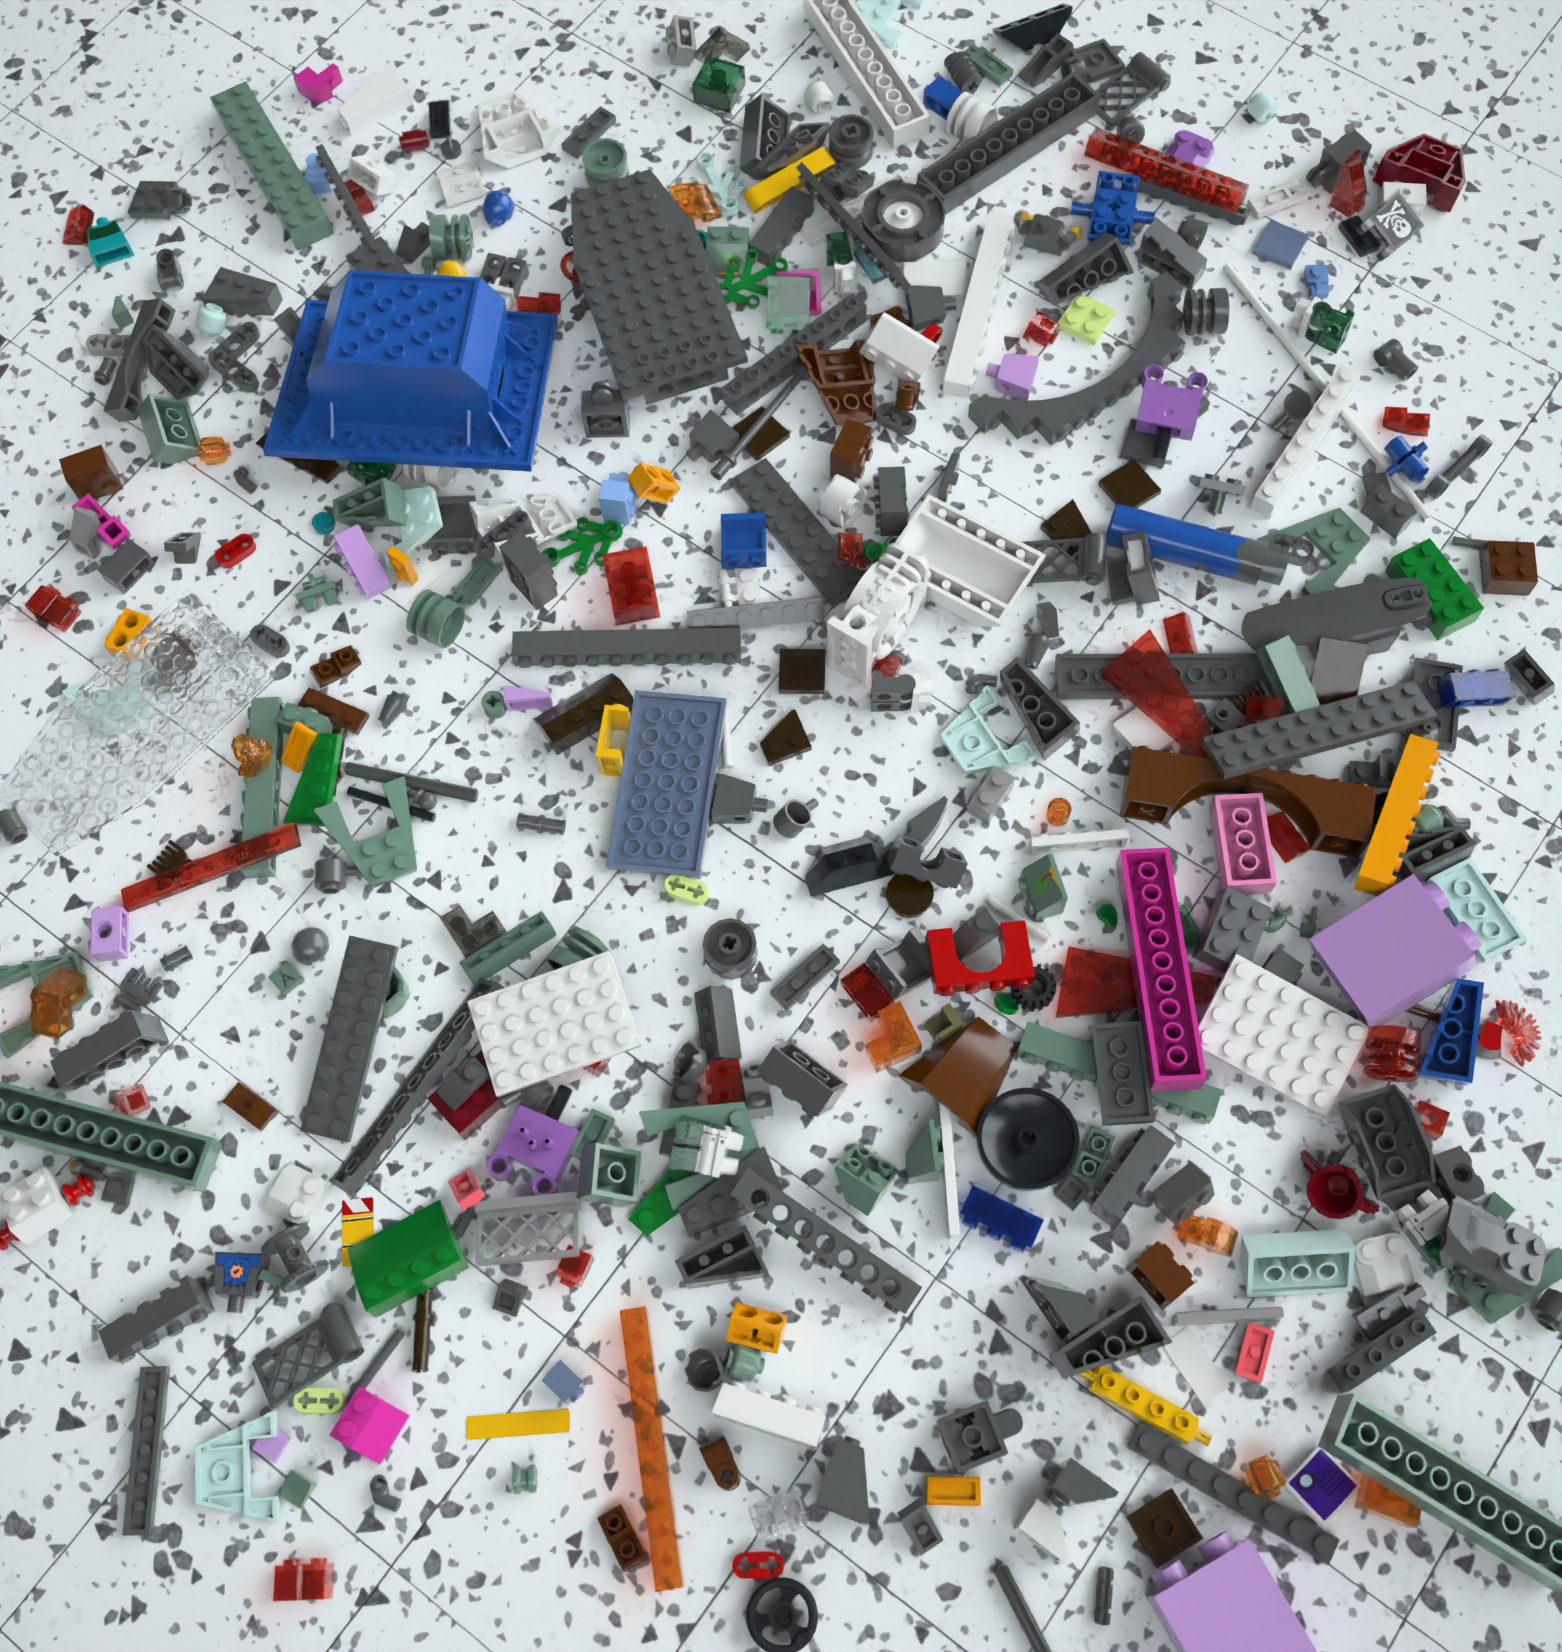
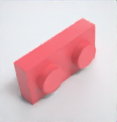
M467 1168L448 1181L463 1211L468 1207L475 1206L485 1197L470 1168Z
M1247 1322L1233 1375L1258 1384L1262 1383L1274 1330Z

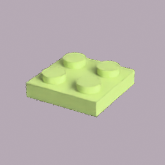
M1079 295L1073 299L1058 322L1057 328L1096 345L1112 320L1115 309L1084 295Z

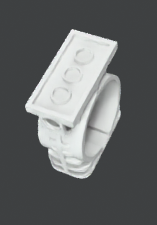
M890 543L887 547V553H883L879 561L867 570L850 595L840 620L832 616L827 622L828 666L862 687H868L871 683L872 663L876 658L883 659L892 652L905 635L914 617L918 614L919 607H923L926 602L929 567L924 556L909 551L901 543Z

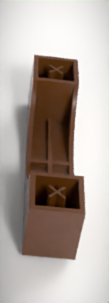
M1133 746L1126 766L1119 817L1167 825L1173 815L1196 799L1220 793H1263L1264 801L1283 811L1298 826L1307 840L1310 850L1359 858L1371 841L1376 787H1370L1365 783H1347L1336 778L1324 779L1314 774L1300 775L1290 770H1271L1269 767L1223 780L1211 759L1200 758L1195 754H1177L1172 750H1154L1148 746Z

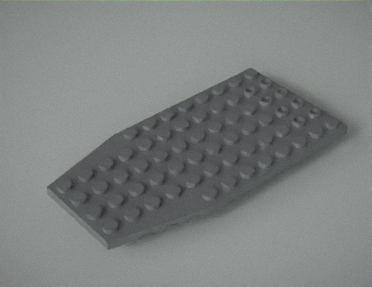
M651 169L571 193L574 266L623 401L643 395L646 405L728 380V368L748 362L747 354L695 225Z

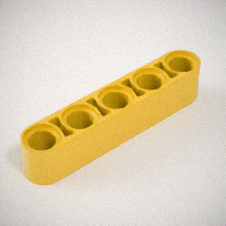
M824 146L749 188L743 194V197L754 214L779 202L791 186L798 190L805 187L798 178L801 174L796 169L801 162L817 179L837 165L827 148Z

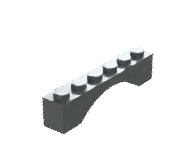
M161 298L143 301L103 411L119 422L137 420V410L143 403L141 382L147 363L145 348H143L142 344L143 338L152 324L167 331L176 310Z

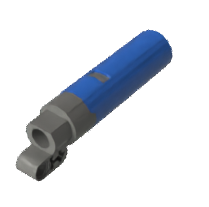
M1122 504L1115 505L1106 533L1107 546L1124 550L1122 535L1145 531L1153 558L1255 586L1258 580L1280 585L1288 564L1304 566L1309 562L1314 553V546L1309 540L1288 534H1276L1273 536L1270 544ZM1297 550H1304L1307 556L1299 555Z

